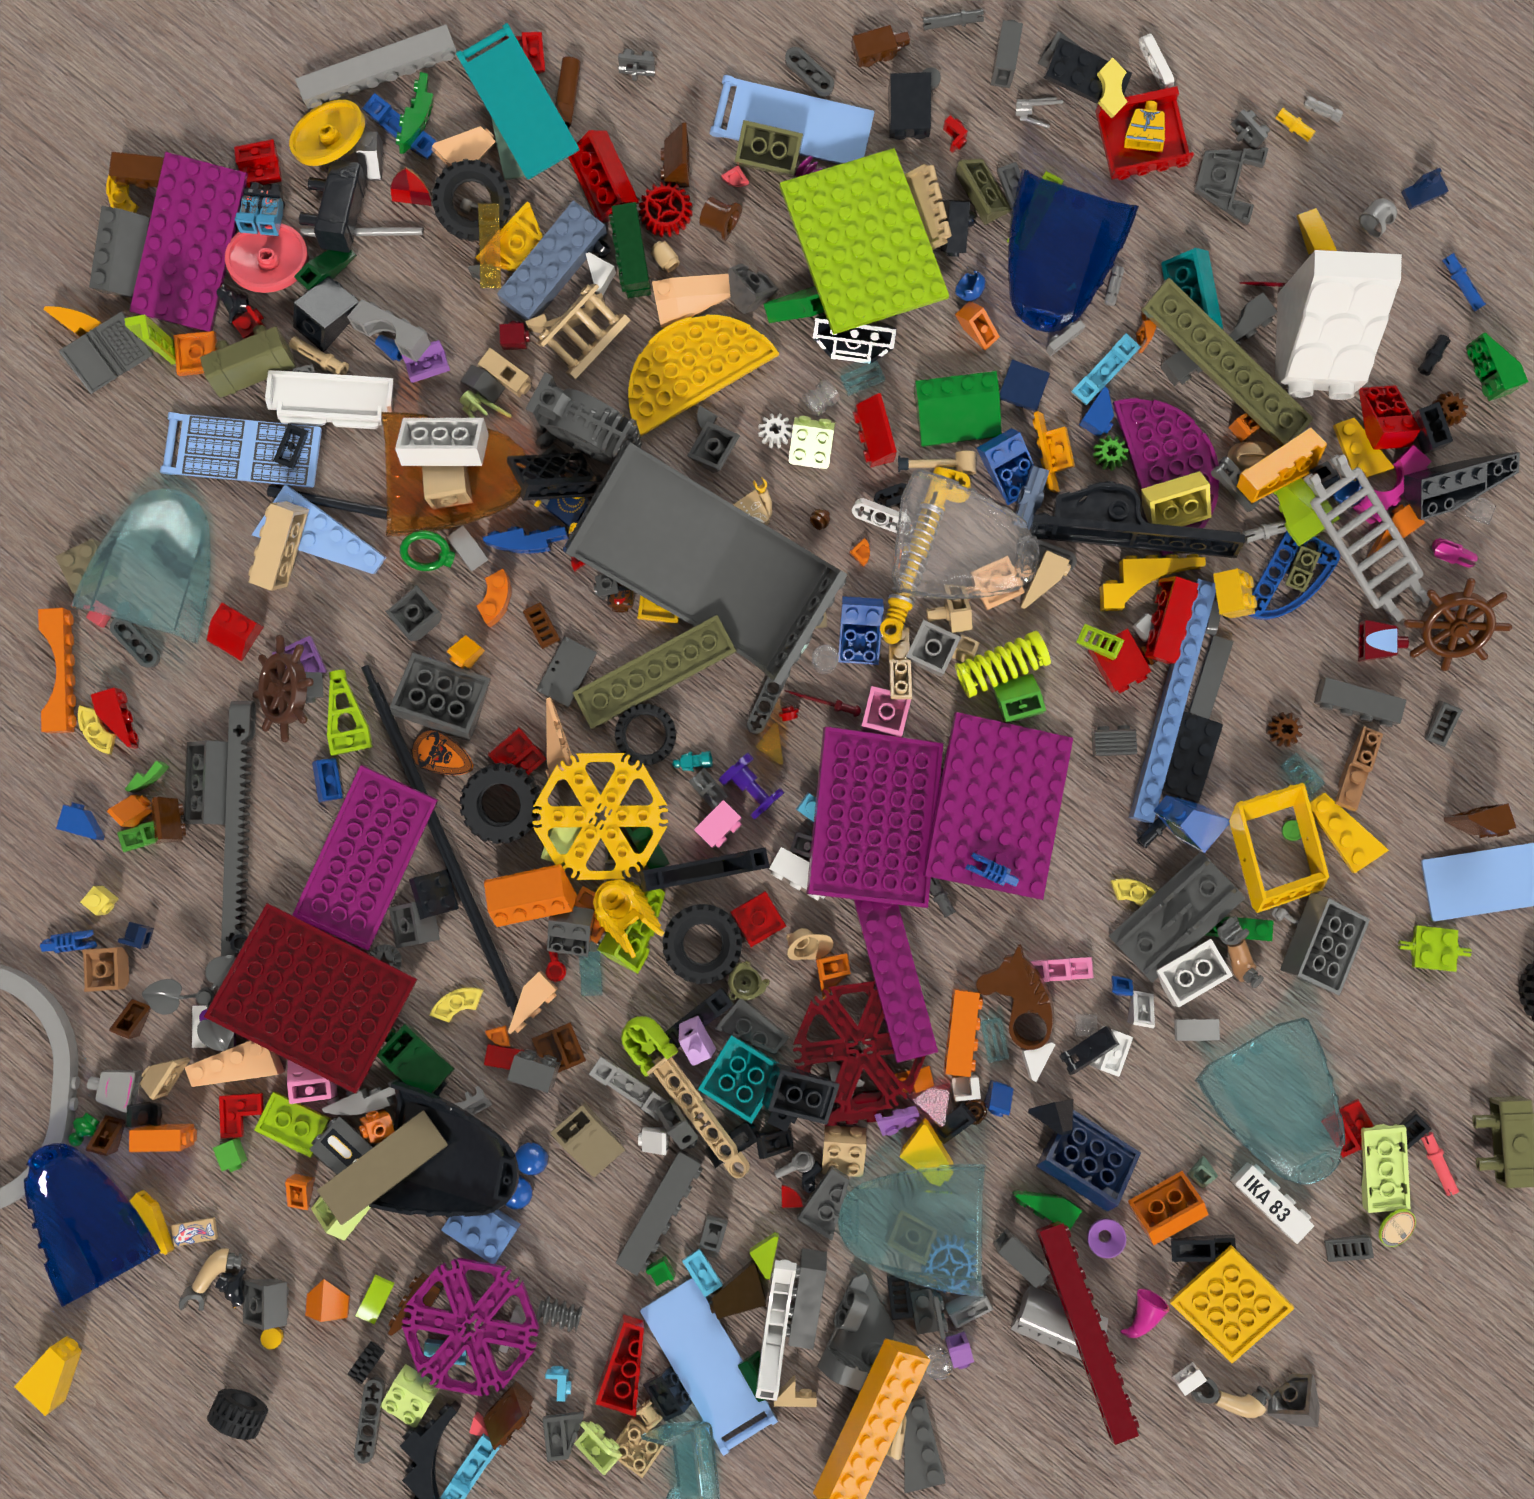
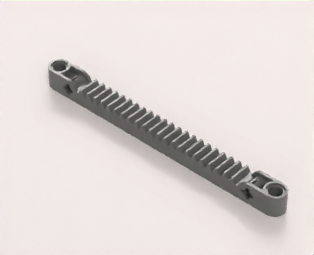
M231 701L229 707L221 956L239 954L231 949L230 941L232 936L237 934L248 936L247 932L241 928V924L246 923L247 920L241 917L247 914V912L242 910L243 907L247 906L246 903L242 902L243 899L247 898V895L242 894V891L248 889V887L243 886V883L248 881V879L243 877L244 874L248 873L247 870L243 869L244 866L248 865V862L243 861V858L249 856V854L244 853V850L249 848L248 845L244 844L245 841L249 840L244 834L250 830L244 827L250 824V821L245 820V817L250 815V813L245 811V809L250 807L245 801L251 799L250 796L246 795V792L251 791V788L246 787V784L251 783V780L246 778V776L251 775V772L247 771L246 768L252 766V764L247 762L248 759L252 758L251 755L247 754L248 751L252 750V747L247 746V742L251 741L255 736L256 706L254 701ZM245 729V733L239 734V730ZM239 937L238 941H234L235 948L241 950L246 940Z

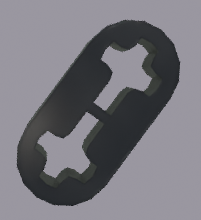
M896 484L878 491L874 496L873 502L878 503L877 501L881 495L883 498L891 497L886 500V504L883 506L892 508L907 502L911 495V489L907 484ZM899 489L907 492L905 493V498H902L901 495L894 497V495L898 493Z

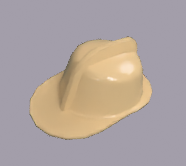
M1240 442L1231 447L1227 457L1241 471H1244L1273 453L1274 450L1264 442Z
M806 928L798 929L786 936L789 946L787 955L792 960L822 958L833 948L831 937L824 934H814Z

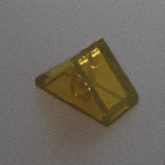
M774 723L757 744L756 748L780 766L783 765L778 723Z

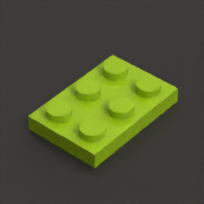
M274 1091L254 1131L311 1158L314 1154L310 1150L313 1146L311 1143L319 1134H324L331 1118L301 1103L289 1104L288 1097Z

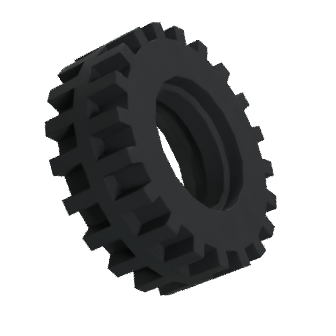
M477 159L455 161L448 168L442 170L441 175L435 180L436 183L432 190V204L441 225L450 234L470 242L483 241L496 235L504 227L511 207L508 185L499 171H496L490 164H485ZM472 181L484 186L491 198L490 210L486 216L474 221L464 219L458 215L453 205L454 192L458 186Z
M708 904L692 905L678 912L666 926L662 940L663 955H665L668 966L671 967L676 975L687 982L695 984H710L723 979L736 966L742 950V937L734 918L725 910ZM695 925H710L721 936V952L711 962H695L684 951V937L688 930Z

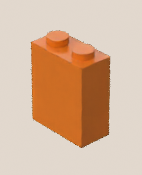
M194 1124L143 1125L129 1130V1152L182 1151L194 1145L197 1139V1130L194 1129Z

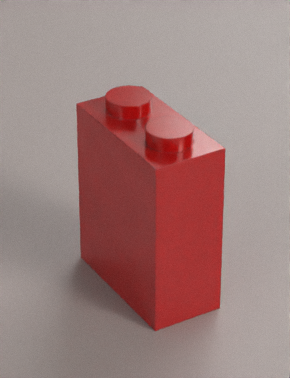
M1128 628L1114 635L1124 640L1116 659L1111 660L1090 649L1088 650L1111 693L1118 691L1120 694L1130 688L1128 684L1134 681L1139 684L1148 679L1147 674L1152 672ZM1107 640L1102 642L1101 648H1104ZM1111 643L1108 651H1112L1115 643Z

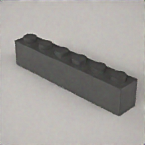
M682 1149L679 1150L616 1260L617 1265L638 1276L640 1270L642 1272L646 1270L650 1263L647 1259L651 1252L655 1254L661 1243L658 1241L660 1235H666L671 1226V1223H669L671 1216H677L682 1207L679 1202L682 1197L687 1198L692 1189V1186H690L693 1178L697 1180L703 1170L700 1167L701 1160Z

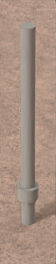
M423 227L355 228L354 236L423 235ZM314 228L301 229V236L316 237Z

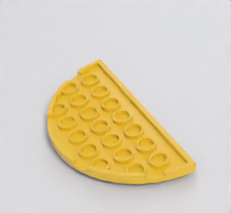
M706 315L694 318L688 317L668 325L650 339L648 345L638 355L630 375L628 387L629 409L631 418L637 422L640 436L645 435L779 356V352L763 334H760L749 324L727 316Z

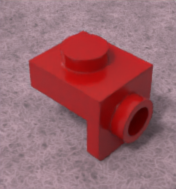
M950 115L944 122L943 130L954 139L950 147V151L954 153L956 149L960 150L966 144L968 130L964 128L963 123L959 119H954Z

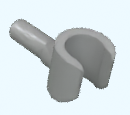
M463 199L459 207L460 211L466 214L470 213L471 208L489 211L488 205L476 204L469 199Z
M1276 907L1271 912V915L1278 921L1285 918L1297 926L1299 924V921L1290 916L1283 908Z

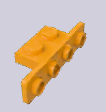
M1036 411L1034 412L1033 426L1038 431L1037 445L1043 455L1041 464L1043 469L1049 470L1045 484L1047 489L1057 493L1060 490L1056 472L1075 467L1067 427L1064 426L1047 431L1044 414Z

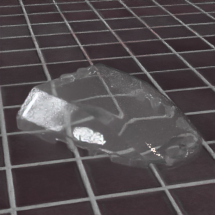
M917 469L913 471L901 496L891 577L898 594L919 598L960 600L1011 593L1019 590L1023 585L1031 581L1037 571L1040 556L1037 537L1031 534L1026 526L1027 522L1006 506H1000L993 502L991 497H985L977 493L975 489L964 487L953 479Z

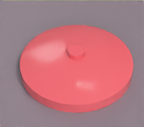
M282 223L279 236L262 235L260 232L258 234L238 232L231 239L225 251V264L231 278L241 287L261 293L279 291L294 284L297 281L294 276L309 260L308 250L303 237L295 229ZM272 225L265 226L267 229H273Z

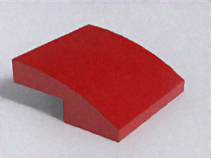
M522 32V36H515L536 74L544 73L545 62L542 32ZM504 36L503 38H501V41L503 42L507 40L509 37Z
M274 139L234 147L235 160L239 171L248 174L245 188H250L252 182L262 185L282 182Z
M520 727L488 753L489 757L496 764H514L518 768L522 767L525 769L528 775L547 760Z
M1359 1099L1342 1106L1321 1120L1342 1158L1362 1149L1361 1128L1374 1127Z

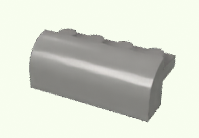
M1029 1286L1021 1299L1020 1311L1011 1324V1330L1081 1360L1060 1298ZM1100 1315L1102 1320L1099 1322L1101 1330H1105L1107 1334L1108 1318Z

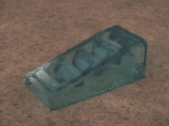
M1297 753L1280 765L1295 785L1303 783L1301 779L1307 774L1310 778L1303 783L1305 787L1313 781L1316 783L1310 789L1306 787L1308 798L1325 785V782ZM1297 761L1299 765L1290 770L1289 767ZM1301 768L1305 770L1299 776L1295 775Z

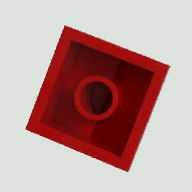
M221 603L210 621L207 641L238 660L243 661L262 631L263 626L234 608Z

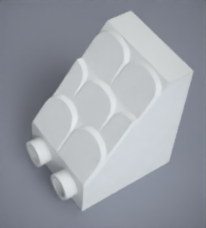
M1315 250L1279 291L1277 296L1275 381L1283 389H1288V394L1291 397L1306 398L1312 396L1314 390L1329 391L1330 399L1347 400L1353 398L1355 392L1368 382L1401 281L1402 254Z

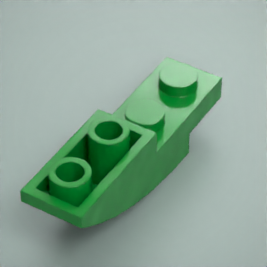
M420 72L419 80L415 79L414 92H416V98L412 97L411 107H405V113L400 114L399 126L402 127L401 133L397 132L396 145H399L400 154H404L411 148L413 142L424 131L433 107V93L427 92V73Z
M1225 916L1205 936L1219 937L1218 928L1230 917ZM1237 917L1241 928L1249 930V935L1245 939L1272 941L1273 920Z

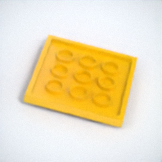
M1230 1245L1215 1259V1262H1211L1171 1298L1170 1304L1233 1363L1293 1311L1294 1306Z

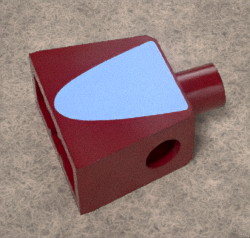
M1369 620L1358 623V662L1391 658L1398 655V648L1407 649L1409 646L1408 636H1398L1397 626Z

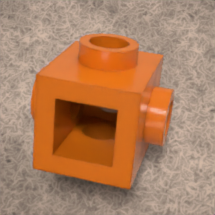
M384 1109L368 1112L365 1117L360 1118L362 1125L359 1126L360 1134L363 1139L366 1138L370 1143H380L395 1132L390 1114Z

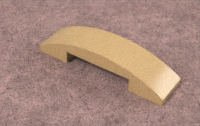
M602 293L597 294L600 300L605 304ZM589 299L584 303L585 308H582L590 318L599 311ZM545 314L525 322L531 332L542 333L545 329L549 330L560 317L547 321ZM574 314L566 323L573 328L583 322Z

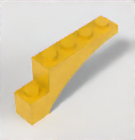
M1198 554L1186 555V558H1178V555H1167L1166 558H1158V555H1148L1144 559H1137L1135 555L1125 556V559L1119 562L1120 583L1117 580H1108L1099 587L1100 611L1123 610L1127 600L1145 585L1172 573L1202 569L1206 566L1205 557H1199Z

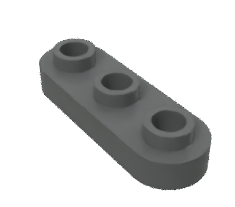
M792 47L787 50L785 54L787 67L819 96H829L834 90L833 78L801 48ZM796 58L799 61L793 62L792 59ZM812 72L813 74L809 76L806 73ZM826 85L827 88L822 89L821 86Z
M117 617L111 622V633L141 666L154 668L160 662L159 652L130 620L124 617ZM125 625L126 629L122 632L121 626ZM139 640V645L135 647L134 642ZM152 655V660L148 662V656Z

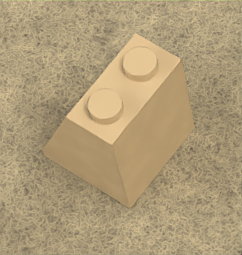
M422 466L424 497L433 510L473 503L467 466Z

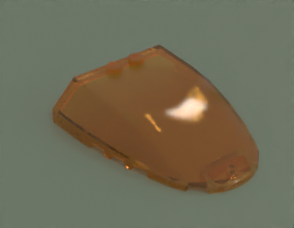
M382 412L386 457L387 537L406 536L416 531L435 532L468 524L510 507L521 497L522 489L506 460L508 456L526 454L522 447H519L509 436L487 428L489 437L482 466H467L473 503L433 510L424 497L422 466H401L395 447L403 418L437 417H430L426 414ZM516 463V465H518V466H520V467H522V468H525V467H526V466H524V465H522V464H520V463Z

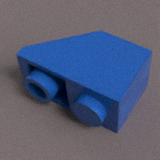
M991 1080L984 1101L988 1111L999 1117H1003V1114L1009 1116L1014 1088Z

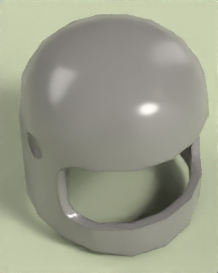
M1377 199L1360 215L1359 222L1367 233L1375 238H1379L1386 231V224H1392L1397 218V208L1388 199ZM1380 223L1381 232L1374 231L1375 226Z

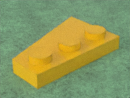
M1355 418L1333 425L1340 447L1348 460L1351 470L1359 467L1365 476L1369 478L1395 468L1380 449L1374 450L1365 430Z

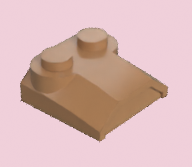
M123 947L82 950L84 960V992L124 989L128 985L129 960L128 953Z

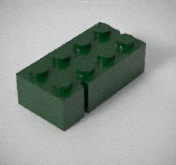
M636 202L612 206L613 213L609 214V219L613 232L612 237L622 292H626L628 299L651 295Z

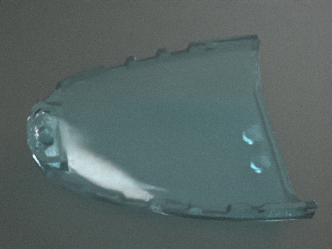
M173 489L152 490L137 498L119 517L97 548L80 581L71 607L97 612L169 633L198 645L207 607L211 567L209 524L201 506L189 495Z
M1303 1017L1277 1024L1208 1064L1195 1079L1209 1104L1233 1135L1260 1162L1284 1180L1296 1182L1300 1185L1316 1183L1332 1174L1341 1162L1340 1155L1343 1146H1345V1131L1343 1118L1338 1106L1339 1098L1335 1093L1332 1082L1334 1080L1326 1064L1327 1059L1308 1019Z
M956 1164L930 1168L922 1167L910 1171H900L887 1176L884 1175L857 1185L846 1195L839 1213L838 1227L845 1245L862 1261L900 1279L940 1291L984 1297L982 1230L983 1188L986 1165Z

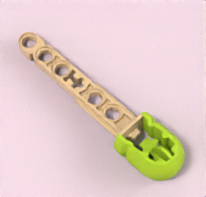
M637 1016L628 1021L622 1029V1045L634 1063L640 1065V1071L646 1077L652 1073L655 1074L719 1160L725 1162L723 1165L730 1175L735 1178H741L746 1175L750 1168L748 1160L741 1151L738 1153L736 1144L672 1058L678 1053V1049L674 1044H669L670 1039L654 1019ZM658 1049L664 1057L660 1055L654 1060V1064L648 1055ZM672 1076L679 1079L680 1084L678 1087H674L671 1084L670 1079ZM684 1093L692 1096L691 1104L684 1102ZM702 1112L704 1116L698 1119V1114ZM710 1121V1124L704 1128L703 1125ZM709 1128L717 1130V1138H712L709 1135ZM722 1145H727L730 1147V1155H724L722 1153ZM735 1162L743 1165L744 1171L742 1173L735 1170Z

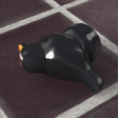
M224 284L217 289L216 294L229 313V324H233L232 322L238 312L244 313L248 311L246 306H250L248 295L237 294L233 290H228Z
M245 1267L234 1276L231 1273L223 1272L215 1285V1288L219 1289V1292H224L225 1298L231 1301L232 1308L241 1306L245 1301L243 1294V1275L247 1270Z

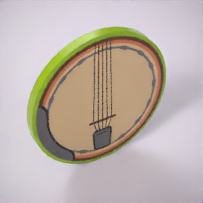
M1399 1209L1389 1214L1379 1228L1380 1241L1388 1247L1398 1246L1405 1242L1415 1229L1416 1218L1414 1214L1407 1209Z

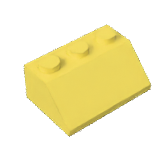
M1200 471L1141 489L1142 505L1148 523L1186 526L1212 518L1210 484Z

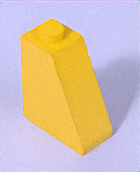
M924 1118L901 1148L899 1157L936 1184L942 1186L945 1181L948 1183L953 1177L954 1162L930 1122Z

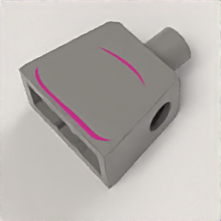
M112 1069L102 1071L100 1078L92 1076L89 1078L87 1088L97 1091L95 1098L97 1102L127 1113V1105L136 1104L143 1071Z

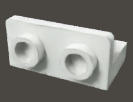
M1111 1029L1120 1045L1089 1065L1119 1077L1133 1037Z

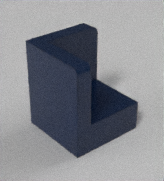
M129 922L125 937L119 938L118 943L139 949L148 948L154 928Z

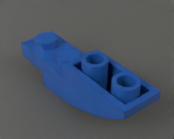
M560 525L552 526L548 531L544 532L534 530L529 532V535H526L523 528L511 527L507 529V532L493 531L489 532L488 536L483 537V541L488 546L506 552L524 554L551 551L549 543L569 539L566 528Z

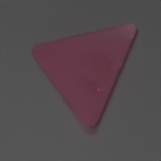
M949 1083L908 1095V1099L939 1127L945 1125L951 1088Z

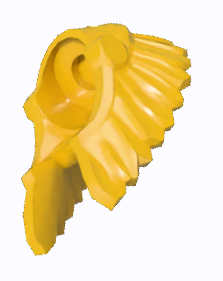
M622 879L608 880L598 887L594 895V913L599 921V925L604 927L605 931L609 932L617 943L619 942L621 948L626 953L629 952L631 958H634L636 954L629 942L628 935L624 931L628 926L640 919L656 934L663 936L664 931L660 928L661 924L658 918L654 916L655 912L648 903V898L644 896L645 892H642L639 885Z

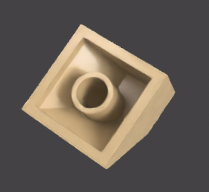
M185 1057L155 1064L151 1067L148 1066L142 1073L143 1079L140 1085L149 1098L154 1100L168 1095L185 1069L184 1067L187 1066L191 1059Z

